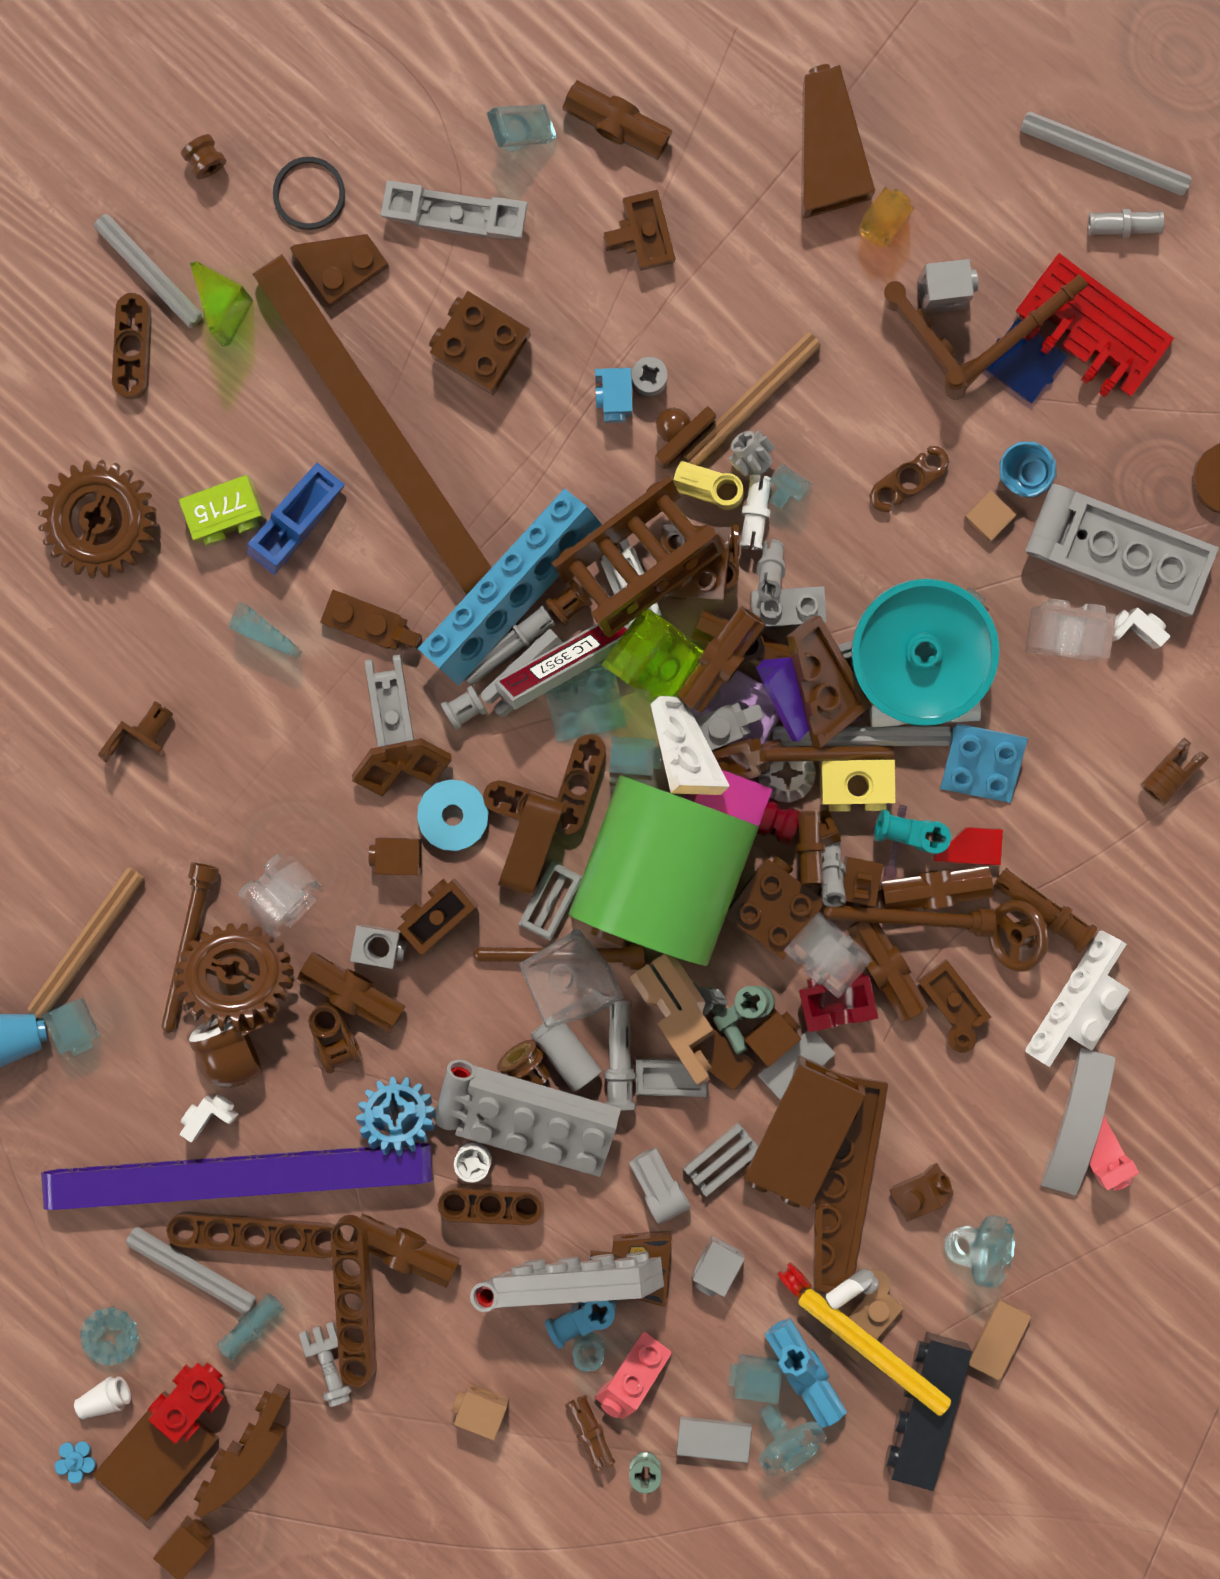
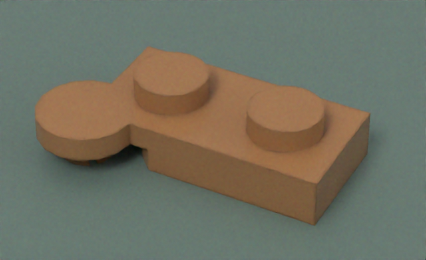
M872 1269L870 1271L874 1273V1277L879 1281L878 1289L872 1294H866L864 1297H861L846 1316L877 1340L904 1307L892 1295L888 1294L891 1288V1281L886 1272L881 1269ZM833 1331L830 1333V1340L856 1362L860 1360L863 1356Z

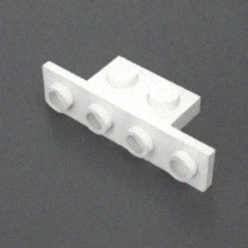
M1102 930L1099 931L1057 1000L1053 1003L1037 1032L1033 1035L1026 1047V1053L1050 1067L1068 1037L1091 1051L1094 1049L1130 991L1108 976V973L1127 945L1126 943Z

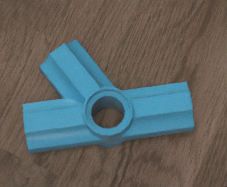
M791 1317L771 1326L764 1334L780 1360L778 1363L790 1385L798 1396H802L820 1428L831 1426L839 1421L847 1413V1410L829 1382V1375L813 1349H809Z

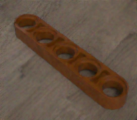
M181 1212L170 1220L166 1232L171 1243L185 1248L331 1258L332 1250L320 1248L317 1244V1235L322 1231L331 1232L335 1224ZM187 1220L192 1224L194 1230L192 1237L182 1239L176 1235L174 1227L177 1221ZM220 1222L228 1227L229 1237L226 1241L218 1242L211 1237L210 1228L214 1223ZM256 1225L263 1229L265 1239L261 1244H251L247 1240L245 1233L248 1227ZM287 1228L297 1230L301 1237L300 1244L296 1247L284 1245L281 1240L282 1231Z
M345 1215L338 1220L331 1230L339 1370L342 1380L347 1385L359 1388L369 1382L376 1368L368 1234L366 1224L361 1218L355 1215ZM344 1225L353 1227L358 1234L357 1240L352 1242L345 1240L340 1232L341 1227ZM348 1259L355 1261L359 1265L360 1274L353 1276L346 1273L343 1269V1261ZM345 1295H357L362 1301V1308H350L345 1302ZM354 1327L361 1330L364 1335V1341L362 1343L351 1341L347 1335V1329ZM353 1361L362 1363L366 1368V1375L361 1377L354 1375L350 1371L349 1363Z

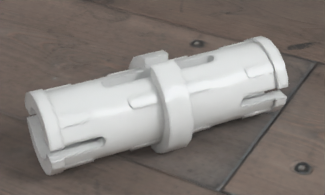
M750 475L747 504L742 507V515L745 518L739 544L741 548L748 549L752 535L751 550H762L765 520L770 518V510L767 507L773 481L771 477L764 476L761 481L760 490L761 475Z

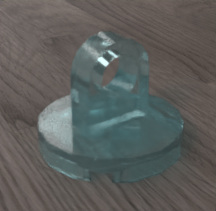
M989 1215L982 1221L979 1229L960 1226L951 1231L945 1238L944 1246L948 1257L957 1264L971 1267L973 1279L980 1287L994 1289L1000 1286L1006 1278V1273H1002L1005 1264L1010 1265L1013 1260L1015 1246L1014 1230L1011 1224H1007L1008 1219L1006 1217ZM958 1237L968 1241L970 1254H966L959 1249Z
M772 1403L759 1411L775 1438V1441L768 1445L758 1459V1463L765 1475L777 1476L776 1470L782 1468L784 1472L795 1469L815 1455L820 1448L817 1444L818 1441L821 1443L825 1442L826 1435L817 1422L805 1423L790 1429Z

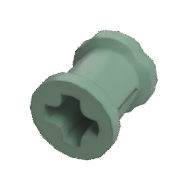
M651 1452L638 1453L631 1459L629 1465L630 1483L637 1492L651 1493L661 1483V1462ZM643 1467H650L648 1478L641 1477Z

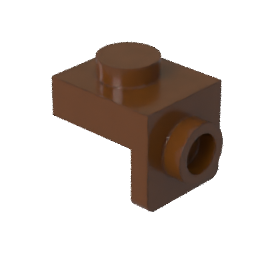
M937 1163L930 1165L924 1173L895 1184L889 1190L907 1222L942 1208L954 1194L949 1177L942 1172Z

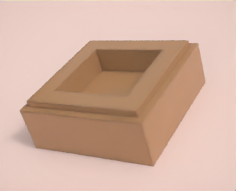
M990 490L964 518L990 542L1016 514Z

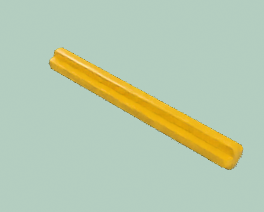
M807 1289L798 1301L801 1307L934 1413L941 1416L951 1405V1399L841 1311L833 1309L828 1301L813 1289Z

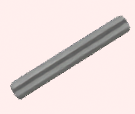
M104 214L94 223V228L188 327L192 328L203 317L196 306L108 214Z
M135 1227L126 1240L128 1247L240 1313L246 1314L249 1312L255 1301V1296L139 1227Z

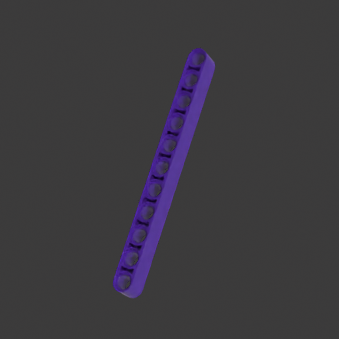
M415 1143L416 1151L414 1152L408 1146L403 1147L402 1156L397 1155L395 1148H391L387 1155H383L381 1146H378L375 1149L357 1147L48 1170L41 1172L43 1209L61 1210L428 1183L433 1181L431 1144Z

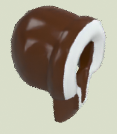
M266 1009L267 1022H264L257 1014L254 1015L253 1029L250 1028L245 1019H241L239 1031L236 1032L232 1021L228 1020L224 1031L221 1032L218 1026V1019L215 1018L209 1028L203 1023L193 1030L189 1043L195 1053L199 1068L209 1083L220 1088H234L246 1084L262 1072V1067L249 1033L274 1022L277 1018L276 1012L273 1009Z

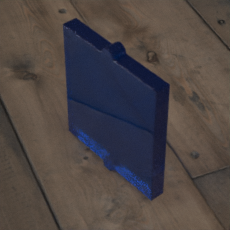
M1017 318V320L1014 322V324L1011 326L1008 332L1011 331L1015 326H1017L1022 321L1019 318ZM1037 333L1029 341L1023 338L985 370L1032 404L1046 384H1051L1054 381L1052 376L1068 355L1056 346H1053L1046 355L1041 351L1042 344L1046 339Z

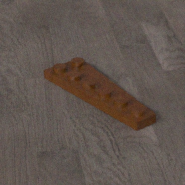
M845 1074L842 1075L865 1085V1098L815 1197L813 1288L815 1291L829 1293L850 1278L855 1272L888 1089L887 1082Z

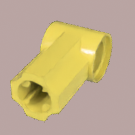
M680 461L673 479L679 494L717 505V507L723 510H733L741 505L744 499V489L742 482L737 476L730 473H719ZM726 483L733 484L738 489L737 495L728 501L722 500L717 495L718 489Z

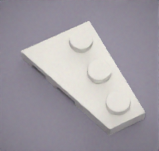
M659 696L651 704L671 794L721 795L730 786L689 706L680 697Z

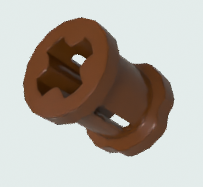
M574 579L569 582L570 586L554 599L548 598L545 601L564 626L569 624L568 619L583 607L589 608L593 605Z

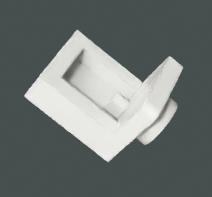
M1138 607L1129 612L1125 609L1122 610L1109 625L1113 628V631L1108 635V638L1112 641L1119 640L1129 628L1153 649L1162 647L1170 638V635L1164 631L1167 626L1160 618L1153 613L1146 615Z
M209 1094L203 1098L198 1107L192 1104L180 1121L185 1127L179 1135L193 1142L198 1138L213 1114L228 1124H231L239 1114L233 1110L234 1104L230 1100L219 1094H216L215 1097Z

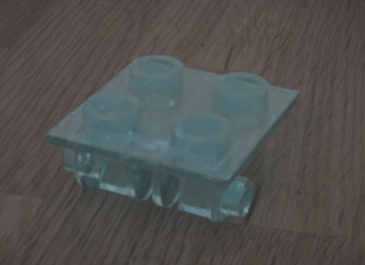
M613 660L595 664L546 692L557 741L627 726Z

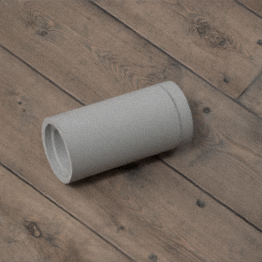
M559 1013L552 1016L530 1034L573 1092L582 1088L602 1071Z

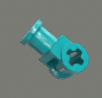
M883 809L876 820L874 839L882 842L884 839L912 845L922 852L938 854L949 847L951 833L949 828L939 821H918L891 815L888 810ZM926 832L936 834V840L930 841L925 839Z

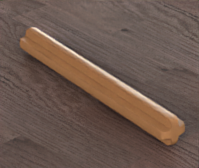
M810 332L806 333L683 453V458L686 462L699 466L820 349L821 343Z
M132 867L124 871L28 1006L27 1010L30 1014H35L36 1018L40 1020L46 1018L143 882L144 876Z

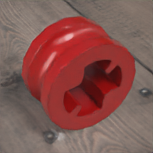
M789 1262L787 1264V1271H779L777 1275L785 1286L797 1298H800L802 1296L801 1291L804 1288L810 1289L812 1285L803 1273L792 1262Z

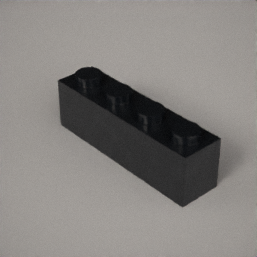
M926 1332L924 1341L917 1342L913 1361L917 1362L915 1371L951 1399V1405L943 1415L939 1416L904 1389V1397H908L904 1411L899 1410L897 1413L894 1431L898 1432L895 1445L888 1446L884 1465L888 1467L891 1480L934 1491L972 1355V1350L968 1343Z

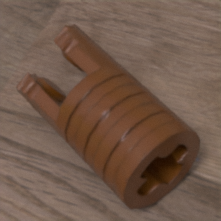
M1183 738L1140 784L1145 792L1161 805L1165 806L1209 758L1203 752H1199L1183 769L1177 765L1178 760L1190 748L1191 742L1186 738Z

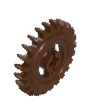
M86 460L83 464L82 472L75 465H71V476L69 478L63 473L58 474L60 486L48 484V488L53 493V496H43L41 498V501L48 505V509L38 512L39 516L47 519V522L38 527L39 531L49 532V535L44 538L43 544L46 546L55 544L50 556L57 558L63 555L61 561L63 568H68L74 562V573L76 575H80L85 566L90 578L96 577L98 568H100L104 577L109 578L111 566L122 574L124 573L122 561L125 560L131 565H137L132 554L134 551L143 555L147 554V551L140 542L154 541L153 537L145 532L146 528L157 527L155 522L146 519L147 515L157 511L156 508L144 506V503L152 498V494L148 492L138 493L141 487L144 486V482L137 480L130 483L133 471L127 470L119 476L121 467L118 463H114L108 471L104 460L98 462L95 470L91 462ZM98 493L95 502L87 503L79 512V523L84 530L80 540L73 531L71 523L72 511L80 499L86 495ZM112 498H114L120 506L122 513L121 528L117 535L109 542L95 545L98 537H107L117 528V515L113 509L109 508ZM94 515L104 517V524L92 522Z
M229 923L226 930L222 931L219 926L213 927L212 935H209L207 932L200 933L202 941H190L188 944L191 951L186 950L180 953V958L183 962L175 965V971L178 975L173 979L175 987L178 988L176 990V997L178 1000H183L182 1008L185 1012H188L193 1007L191 1014L194 1021H197L204 1014V1024L207 1028L211 1026V1023L216 1018L218 1019V1026L221 1032L224 1031L228 1020L232 1021L236 1032L239 1031L241 1019H245L250 1028L253 1029L254 1015L257 1014L264 1022H267L268 1016L265 1008L268 1007L278 1013L279 1004L275 998L286 1002L288 1000L287 992L282 987L287 989L293 987L292 980L289 978L294 974V969L289 964L291 962L290 954L284 952V943L280 941L274 942L275 937L273 933H266L262 936L261 927H255L252 931H249L247 923H243L239 929H235L233 923ZM230 954L246 955L257 963L260 968V974L258 976L250 973L247 962L241 957L229 956L221 961L218 959ZM208 973L217 977L222 994H219L210 987L207 982Z

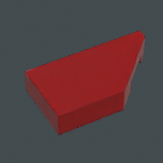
M965 827L951 840L949 847L945 851L933 855V861L1001 865L1003 829Z

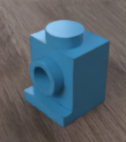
M631 368L595 369L596 382H603V386H596V408H603L604 423L626 422L625 417H633Z

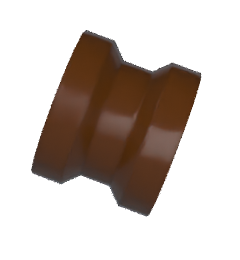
M210 134L195 138L181 150L182 157L185 161L192 164V172L196 179L199 180L218 172L227 161L221 152H217L214 148L215 141Z

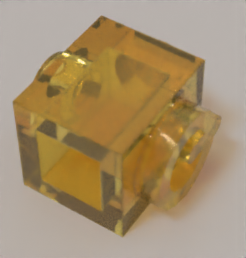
M884 187L863 216L859 232L872 244L880 248L889 247L911 217L914 207L910 205L911 200L897 189L891 191Z

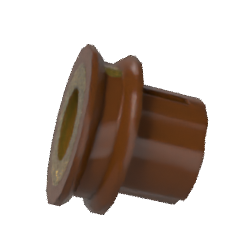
M532 1039L525 1040L512 1047L497 1064V1070L501 1073L539 1085H543L549 1075V1071L541 1062L543 1051L536 1048V1042Z

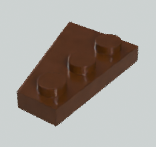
M812 616L787 636L812 746L821 748L872 705L861 689L822 617Z

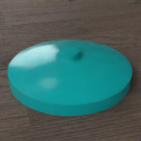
M929 578L901 582L878 595L862 613L854 631L851 649L853 670L867 698L886 715L904 723L923 726L952 721L976 706L993 683L1000 654L995 625L981 602L968 591L955 584Z

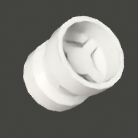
M472 1141L464 1144L454 1160L456 1174L465 1182L473 1183L480 1181L487 1175L492 1162L491 1152L486 1145L480 1142Z

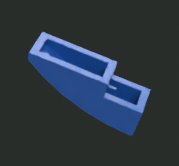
M316 462L273 510L271 518L250 540L247 544L246 554L275 576L324 516L343 490L345 484Z

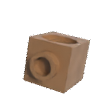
M469 1383L465 1393L458 1391L451 1412L457 1414L454 1425L494 1441L509 1398Z

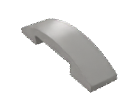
M387 180L380 216L404 224L455 234L497 239H522L528 202L493 196L490 200L425 190L421 185Z
M1079 1047L1070 1079L1072 1086L1054 1149L1049 1152L1041 1186L1077 1195L1100 1131L1116 1057Z

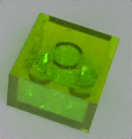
M647 609L634 619L601 665L639 696L652 704L659 696L678 697L677 693L680 691V688L699 663L697 661L703 650L671 623L650 609Z

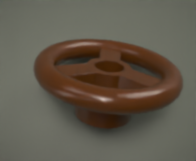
M1010 900L1001 904L995 910L996 928L994 935L988 937L991 950L997 960L1010 970L1017 972L1032 970L1042 962L1048 949L1049 936L1046 923L1038 910L1027 902ZM1011 911H1020L1030 919L1013 922L1006 914ZM999 926L1008 934V940L1011 943L1010 957L1001 946ZM1036 947L1034 954L1029 959L1022 961L1023 950Z

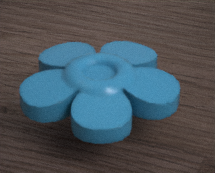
M85 1441L78 1442L75 1447L70 1442L62 1444L59 1448V1454L65 1459L56 1461L54 1466L57 1474L64 1475L68 1473V1481L70 1483L81 1482L84 1478V1472L91 1473L96 1467L95 1459L86 1457L91 1452V1446Z

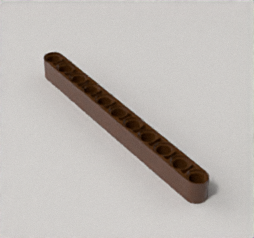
M283 254L279 255L254 272L253 276L467 595L492 567Z

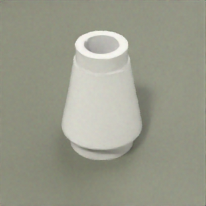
M108 1377L74 1401L75 1411L78 1417L83 1420L122 1411L125 1405L131 1401L130 1389L122 1377Z

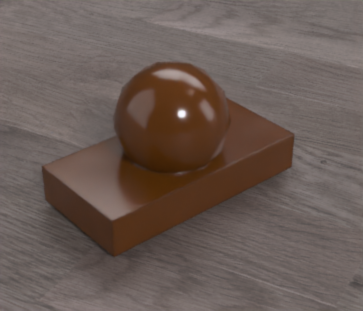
M707 406L692 421L688 414L680 408H667L660 413L656 421V430L660 438L669 443L655 455V461L663 469H667L716 422V414L712 409Z

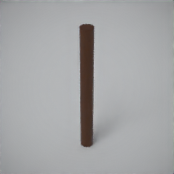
M893 746L762 747L759 751L761 762L892 760L895 755Z

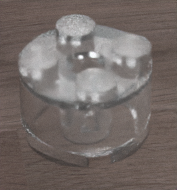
M280 854L272 857L263 868L266 872L257 882L251 880L238 894L242 899L241 907L273 938L281 934L277 928L283 924L290 928L301 919L317 901V898L313 895L315 890L322 892L324 886L293 855L283 858Z
M818 912L784 951L798 964L802 963L806 967L805 973L819 985L823 983L832 994L840 998L867 968L872 959L850 936H846L838 929L839 927Z

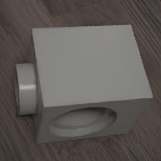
M359 924L355 930L350 962L394 969L397 966V961H404L407 941L401 940L402 933L398 930ZM375 937H382L387 940L389 952L386 956L380 957L372 952L371 942Z
M711 1235L692 1271V1280L697 1282L695 1287L709 1296L714 1297L718 1293L725 1297L745 1259L743 1251Z

